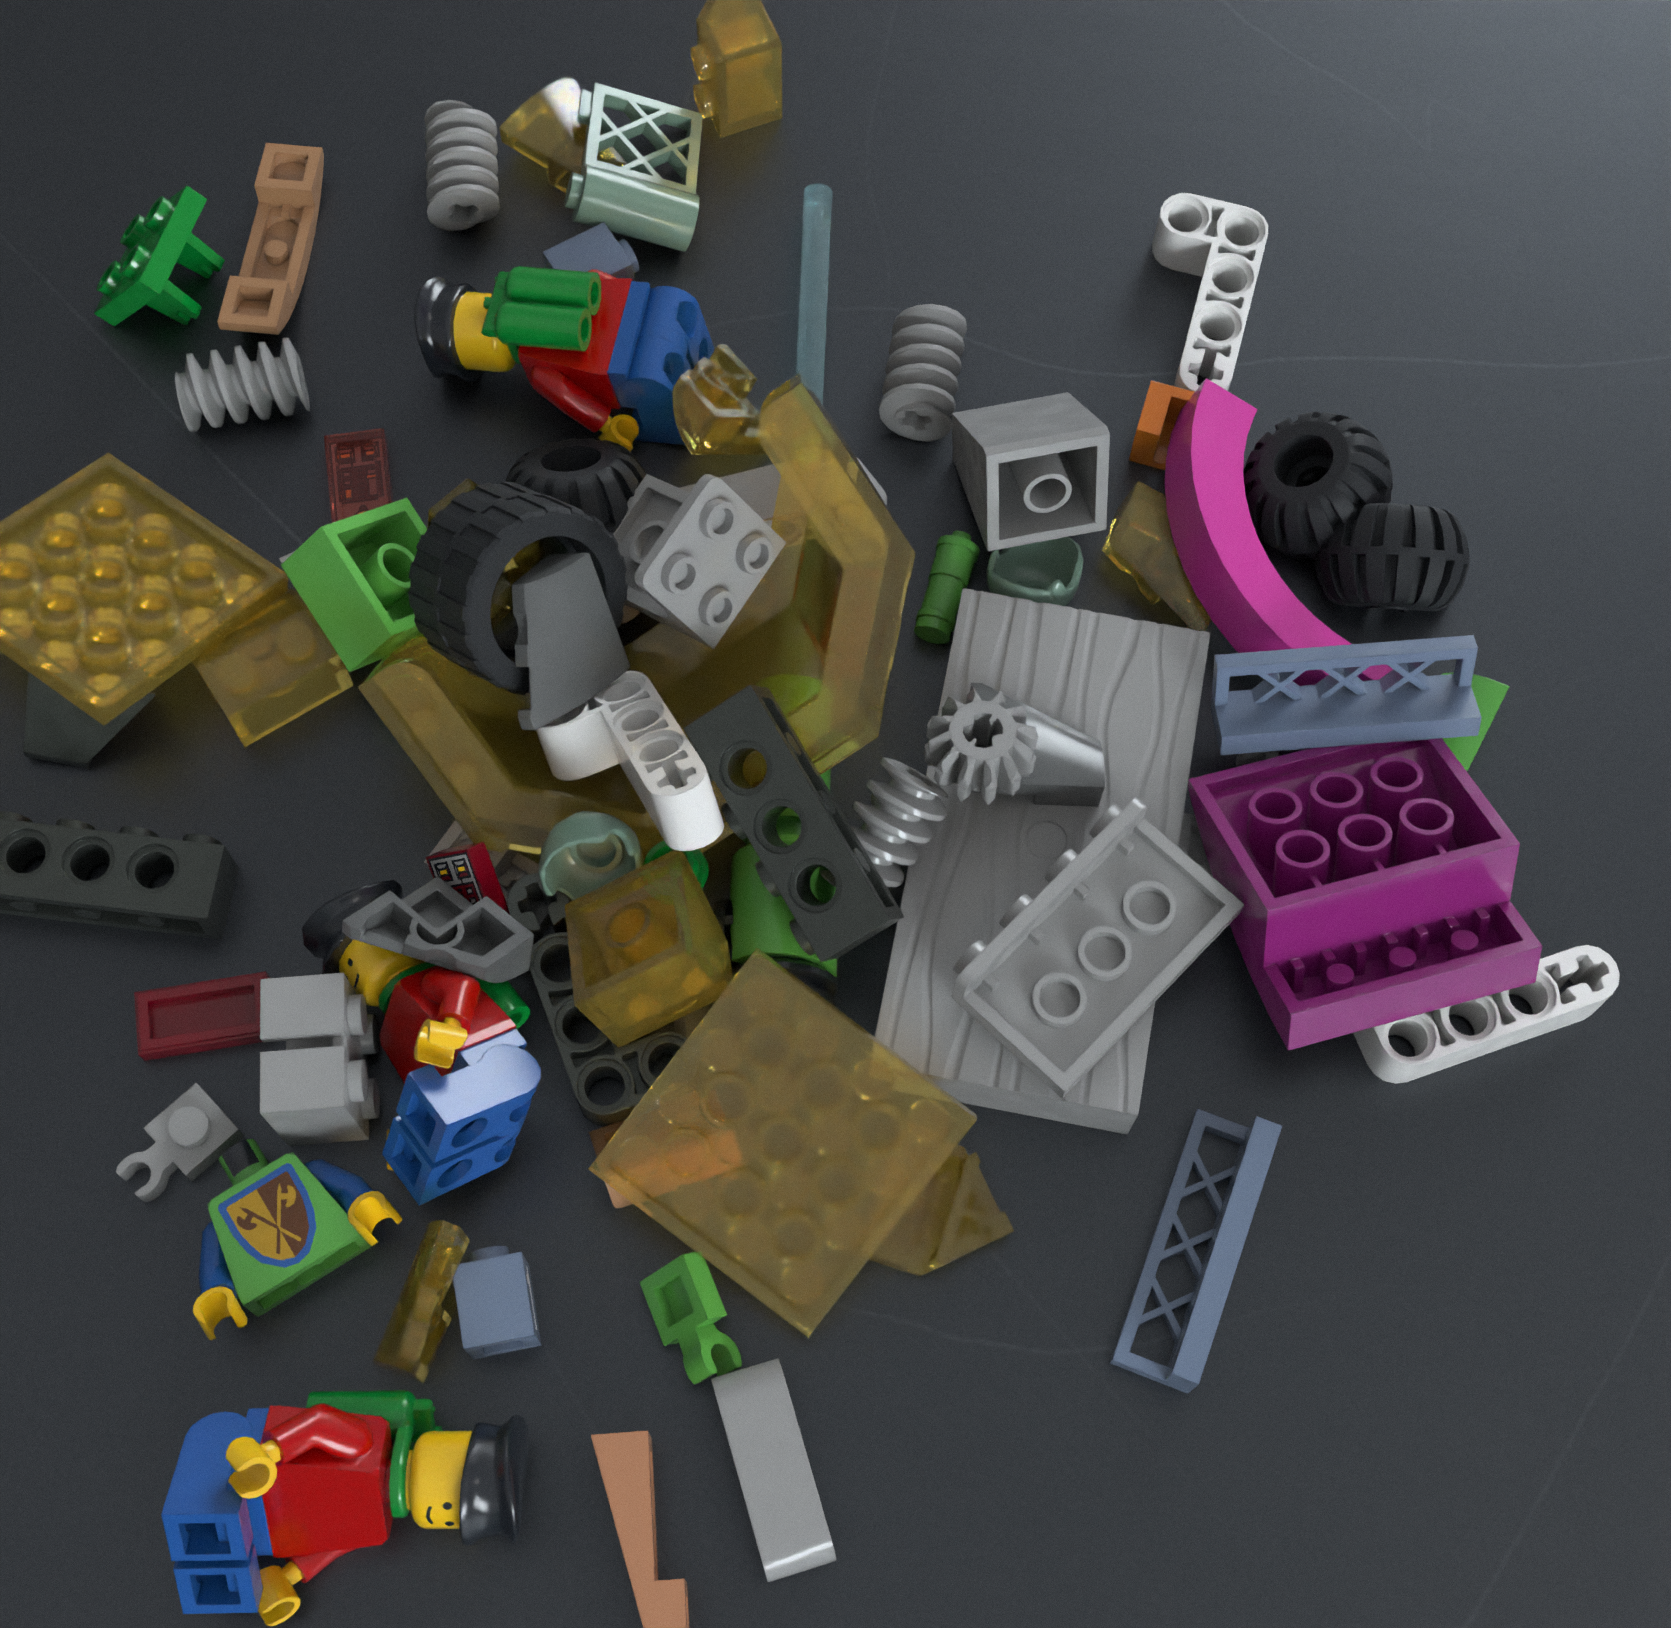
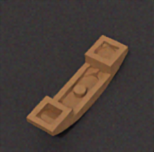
M276 143L265 144L254 185L259 203L239 276H230L217 321L220 330L279 335L289 321L304 283L316 231L324 166L322 147Z

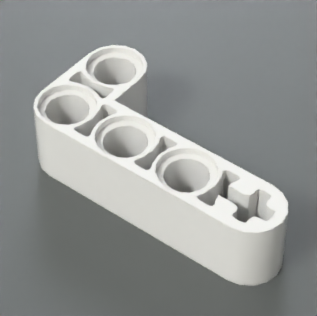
M1179 193L1166 199L1160 209L1152 242V252L1155 259L1162 266L1202 277L1174 383L1175 387L1195 392L1200 386L1197 384V378L1200 375L1202 377H1209L1210 381L1227 391L1229 389L1268 237V224L1265 218L1252 208L1195 194Z
M634 670L624 672L618 679L585 703L536 729L552 775L557 779L564 781L578 780L620 764L665 843L670 848L678 851H693L709 845L722 834L724 823L706 767L648 676L643 672Z
M1590 945L1576 946L1540 959L1535 983L1368 1028L1353 1034L1367 1065L1374 1075L1386 1082L1394 1084L1405 1083L1586 1019L1614 993L1619 985L1620 974L1616 962L1610 954L1601 948ZM1569 978L1573 982V984H1577L1568 987L1560 995L1559 989L1565 984V982ZM1509 994L1519 995L1526 999L1532 1007L1533 1014H1524L1515 1009L1510 1002ZM1455 1014L1467 1019L1473 1027L1474 1035H1464L1455 1030L1450 1023L1449 1015ZM1398 1035L1407 1039L1414 1047L1415 1056L1406 1057L1394 1051L1389 1043L1388 1036Z

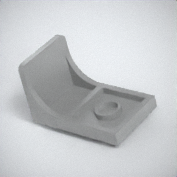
M646 474L636 488L635 495L627 501L629 510L613 533L619 544L618 549L621 556L624 557L627 569L625 579L626 584H628L627 599L624 604L714 649L786 542L722 479L714 475H703L689 493Z

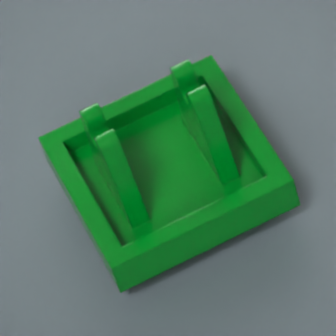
M186 185L170 199L160 196L152 205L145 218L137 214L132 219L120 240V243L127 247L120 262L113 261L98 282L96 290L102 293L103 296L94 312L96 316L115 327L137 310L147 305L183 325H188L191 318H198L202 310L201 305L170 282L168 278L176 262L208 279L211 278L214 271L220 272L225 262L221 256L191 233L207 201L204 196Z

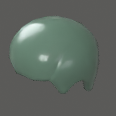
M1070 537L1004 548L1001 552L993 550L986 571L988 588L994 594L1028 599L1037 603L1044 602L1066 606L1074 598L1080 584L1084 563L1081 546Z
M581 811L554 825L541 848L538 872L543 892L547 897H551L556 891H560L566 894L576 907L581 908L596 899H615L632 890L643 870L644 858L635 832L625 822L606 813Z

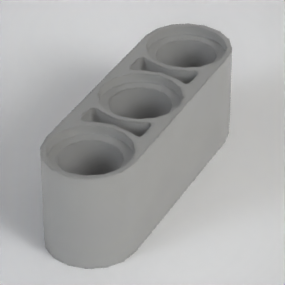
M779 1358L711 1378L767 1582L837 1561Z

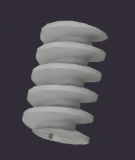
M436 101L427 109L424 117L427 147L425 151L427 163L426 180L428 184L426 189L428 201L427 215L429 221L436 228L447 231H463L472 228L475 224L489 221L500 210L499 197L497 196L499 182L496 176L499 171L496 158L498 153L495 139L497 135L496 122L489 114L473 109L472 106L462 101Z
M923 304L907 308L895 318L892 326L893 337L888 350L890 356L885 368L886 377L882 386L883 396L878 410L881 420L888 429L900 436L916 441L929 442L946 436L952 428L950 416H952L956 406L953 397L958 390L957 376L962 366L959 357H961L964 351L963 338L967 332L966 319L958 311L947 306Z
M282 338L280 357H273L263 341L258 342L255 361H250L241 345L234 346L231 365H226L217 349L210 350L209 366L207 369H202L193 353L186 354L184 372L178 373L176 371L175 384L180 409L185 424L191 432L198 431L200 428L202 413L214 428L221 427L224 424L226 409L236 423H245L248 419L249 405L252 406L258 418L266 420L271 416L273 401L276 402L282 414L290 416L295 412L296 399L299 397L306 410L310 412L309 395L302 363L289 338Z
M883 757L880 763L892 777V780L889 784L871 779L868 780L866 786L878 801L875 806L855 801L852 808L864 823L861 828L850 826L887 887H898L904 881V872L899 864L910 866L916 863L919 853L912 842L925 844L931 840L933 830L926 820L938 822L944 820L947 815V808L939 797L948 798V794L942 788H938L937 784L919 771L899 761ZM819 870L821 876L836 888V880L831 871Z

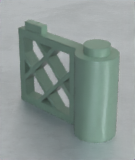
M594 83L592 92L582 89L576 120L578 123L587 125L581 174L571 173L564 200V207L573 209V222L591 227L605 222L613 233L685 252L691 242L699 211V195L696 194L703 114L599 83ZM603 107L624 112L632 122L617 128L603 112ZM666 124L687 130L686 138L672 144L658 126ZM643 134L657 151L643 157L628 139ZM613 146L628 164L619 167L598 161V152ZM668 162L682 178V184L662 179L653 168Z

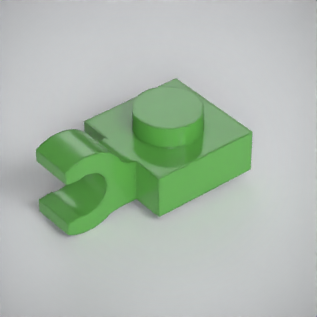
M702 1251L682 1254L640 1281L663 1345L680 1344L684 1368L693 1384H698L714 1374L721 1376L742 1367L741 1355L736 1344L714 1325L716 1321L725 1317L727 1313Z

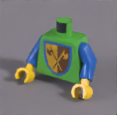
M246 1139L238 1142L224 1151L219 1157V1162L233 1186L211 1199L207 1204L212 1221L202 1231L198 1276L200 1296L193 1305V1314L209 1340L216 1339L214 1329L226 1317L232 1316L237 1327L242 1328L247 1325L248 1318L238 1303V1298L245 1308L257 1317H260L378 1243L372 1235V1231L378 1222L386 1218H392L398 1225L402 1221V1217L387 1198L379 1191H374L362 1177L330 1162L316 1159L303 1164L294 1152H291L269 1164L255 1139Z

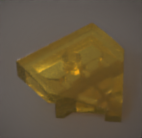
M902 1123L895 1129L855 1254L921 1276L1013 1232L1014 1229L1005 1211L1000 1213L979 1169L981 1161L977 1152L968 1155L965 1148Z

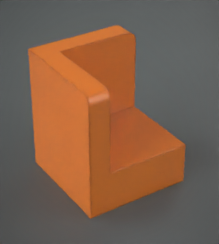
M1151 380L1129 461L1165 470L1172 430L1180 410L1195 393L1194 391Z

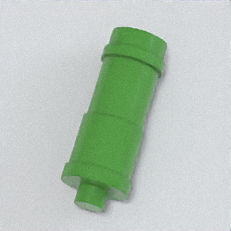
M954 531L952 535H943L939 537L936 544V554L928 576L929 583L921 609L917 612L914 633L919 638L931 643L945 644L949 642L951 633L955 630L962 589L967 588L974 563L977 562L980 553L979 547L971 541V536L963 531Z

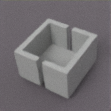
M344 973L261 979L260 1039L263 1043L286 1041V1050L260 1052V1114L288 1146L369 1140V1119L379 1117L380 1096L377 1079L368 1078V1054L378 1053L379 1031L376 1015L368 1014L364 995L355 993Z

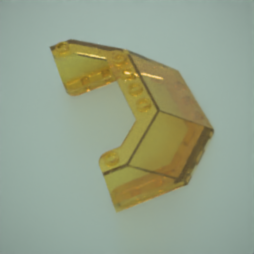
M799 372L767 395L760 409L758 426L761 446L781 474L771 528L786 542L785 546L714 649L661 622L623 648L630 664V668L627 671H639L648 676L689 741L690 739L683 728L749 685L769 688L821 775L876 739L879 735L888 680L894 662L909 580L911 579L916 553L836 424L802 373ZM424 635L410 639L385 656L358 686V689L473 843L484 841L487 850L498 852L508 849L540 855L544 841L554 825L581 811L606 813L625 822L635 832L644 860L652 847L664 841L620 764L578 780L564 781L557 779L552 775L536 730H522L518 720V710L531 707L530 693H526L524 696L510 693L472 674L435 652L427 644V638ZM757 750L750 753L743 764L745 780L752 787H756L763 781L767 772L766 761ZM714 780L711 781V785L723 819L724 829L714 842L699 848L702 853L733 833L721 810V806L726 803V800Z

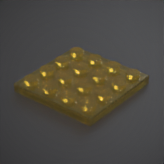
M110 453L105 454L0 521V652L103 726L288 592V576L283 570Z
M756 948L588 1170L809 1337L976 1122L977 1115L763 951Z

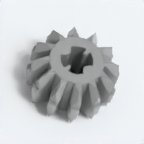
M974 687L967 694L966 704L948 697L942 705L941 716H932L927 724L926 736L929 738V741L925 744L924 759L927 762V766L936 767L934 779L937 782L938 788L957 783L956 795L960 802L965 800L971 791H980L981 797L989 805L995 799L996 787L1014 796L1015 792L1020 788L1021 777H1029L1030 773L1034 770L1036 756L1033 750L1036 749L1038 741L1036 727L1026 725L1027 712L1024 705L1008 709L1004 708L1005 697L1001 690L992 697L991 701H982ZM976 745H984V746H986V747H985V748H981V747H976Z

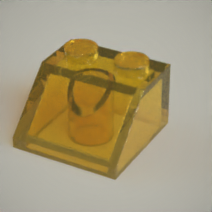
M707 0L696 19L697 45L691 47L693 66L700 80L699 84L693 85V94L699 113L702 114L703 119L711 117L720 138L781 119L782 43L761 0Z
M292 588L183 648L244 748L354 686L341 658L303 599Z
M673 850L565 905L574 1005L618 1048L735 992L727 940L686 855L682 851Z

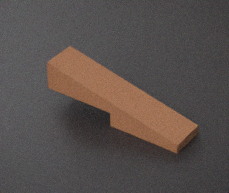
M648 1430L591 1435L643 1628H690L688 1585L686 1580H659L653 1446Z

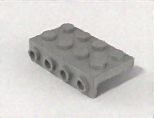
M1138 797L1133 799L1123 810L1116 804L1111 806L1090 830L1089 834L1094 839L1079 854L1072 849L1067 850L1045 875V880L1049 884L1033 900L1027 894L1021 896L1001 918L999 924L1004 929L988 945L981 940L976 941L959 958L953 968L958 977L954 983L952 998L1060 1098H1063L1240 914L1244 907V904L1144 818L1148 806Z

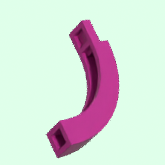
M1206 378L1179 412L1171 433L1165 467L1166 507L1172 538L1182 567L1196 596L1213 623L1238 653L1350 645V642L1333 632L1315 617L1293 594L1272 565L1257 536L1246 500L1243 467L1247 436L1258 409ZM1374 665L1368 667L1357 677L1362 681L1379 680L1393 669L1388 665ZM1309 670L1302 673L1293 682L1299 686L1315 685L1329 674L1324 670Z

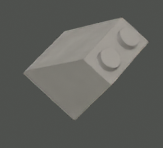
M1070 393L1055 394L952 413L953 461L987 551L1106 530L1110 432L1101 420Z

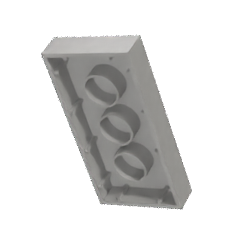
M967 588L962 589L938 716H941L942 705L948 697L966 704L971 682L983 683L997 691L1001 690L1003 694L1099 740L1103 752L1105 788L1099 807L1034 805V795L1014 794L1012 796L1010 794L996 793L995 799L987 805L981 797V793L971 792L965 800L960 802L956 795L957 783L940 787L948 794V798L939 797L947 808V815L944 820L939 822L926 820L933 830V837L929 842L925 844L913 842L918 850L919 858L915 864L908 865L900 906L904 918L897 921L870 1059L868 1085L1128 1135L1139 1114L1155 1002L1063 1098H1060L952 998L954 983L958 977L953 968L959 958L976 941L981 940L988 945L1004 929L999 924L1001 918L1021 896L1027 894L1033 900L1049 884L1045 880V875L1067 850L1072 849L1079 854L1094 839L1089 834L1090 830L1111 806L1116 804L1123 810L1133 799L1138 797L1148 806L1144 818L1176 846H1179L1211 632L1195 631L1189 628L1157 624L1144 620H1133L1128 617L1095 613L1089 610L1074 609L1050 603H1037L1028 599L1012 598L1006 595L974 591ZM928 766L926 777L937 784L934 779L936 767Z

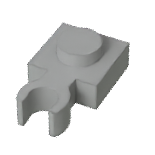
M195 1083L144 1127L155 1143L146 1151L135 1152L123 1159L118 1165L116 1173L127 1181L136 1171L142 1168H150V1180L135 1192L136 1196L143 1202H150L161 1195L167 1186L170 1175L178 1168L186 1177L193 1181L219 1159L224 1151L242 1139L244 1135L207 1093Z

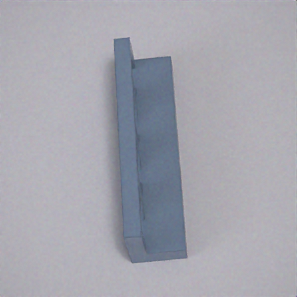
M1474 635L1214 655L1210 711L1220 755L1478 736L1482 716L1471 687L1478 651ZM1456 659L1454 674L1426 676L1421 672L1435 661ZM1374 665H1388L1393 669L1379 680L1362 681L1357 677L1368 667ZM1309 670H1324L1329 674L1315 685L1299 686L1293 682L1294 679ZM1259 675L1264 679L1252 690L1229 691L1230 676Z
M1200 1109L1195 1111L1110 1364L1187 1394L1199 1385L1282 1125L1256 1116L1249 1127H1245ZM1204 1131L1240 1144L1233 1167L1211 1177L1197 1152ZM1191 1168H1193L1199 1182L1185 1188ZM1229 1180L1223 1199H1221L1215 1185ZM1204 1191L1217 1217L1213 1229L1189 1239L1177 1215L1180 1201ZM1172 1229L1178 1245L1164 1250ZM1208 1242L1201 1263L1194 1248ZM1183 1253L1196 1281L1191 1293L1168 1303L1155 1275L1159 1263ZM1149 1293H1151L1158 1308L1143 1314ZM1187 1305L1180 1327L1172 1311ZM1161 1316L1175 1342L1168 1366L1130 1352L1138 1327Z

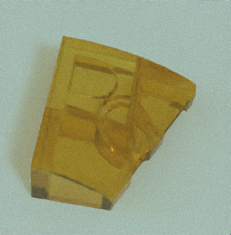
M568 76L549 84L537 92L499 127L501 141L546 168L549 183L565 193L571 173L581 174L587 125L576 122L581 89L576 81ZM613 146L598 152V161L619 167L627 164Z
M719 344L710 359L703 357L698 361L693 370L688 369L682 374L673 387V411L680 436L692 455H769L781 436L746 398L758 379L732 350L724 344Z
M1138 481L1117 508L1102 551L1120 570L1127 572L1135 579L1139 591L1152 605L1162 598L1187 625L1185 628L1195 631H1206L1211 618L1196 596L1182 567L1172 538L1167 515L1166 496Z
M444 1220L428 1223L374 1356V1364L424 1383L452 1320V1317L441 1305L470 1242L461 1227Z

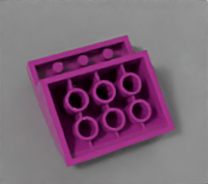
M1442 738L1309 748L1188 779V791L1213 878L1244 904L1240 914L1230 923L1231 930L1261 1000L1288 1051L1536 982L1542 945L1510 901L1520 843Z

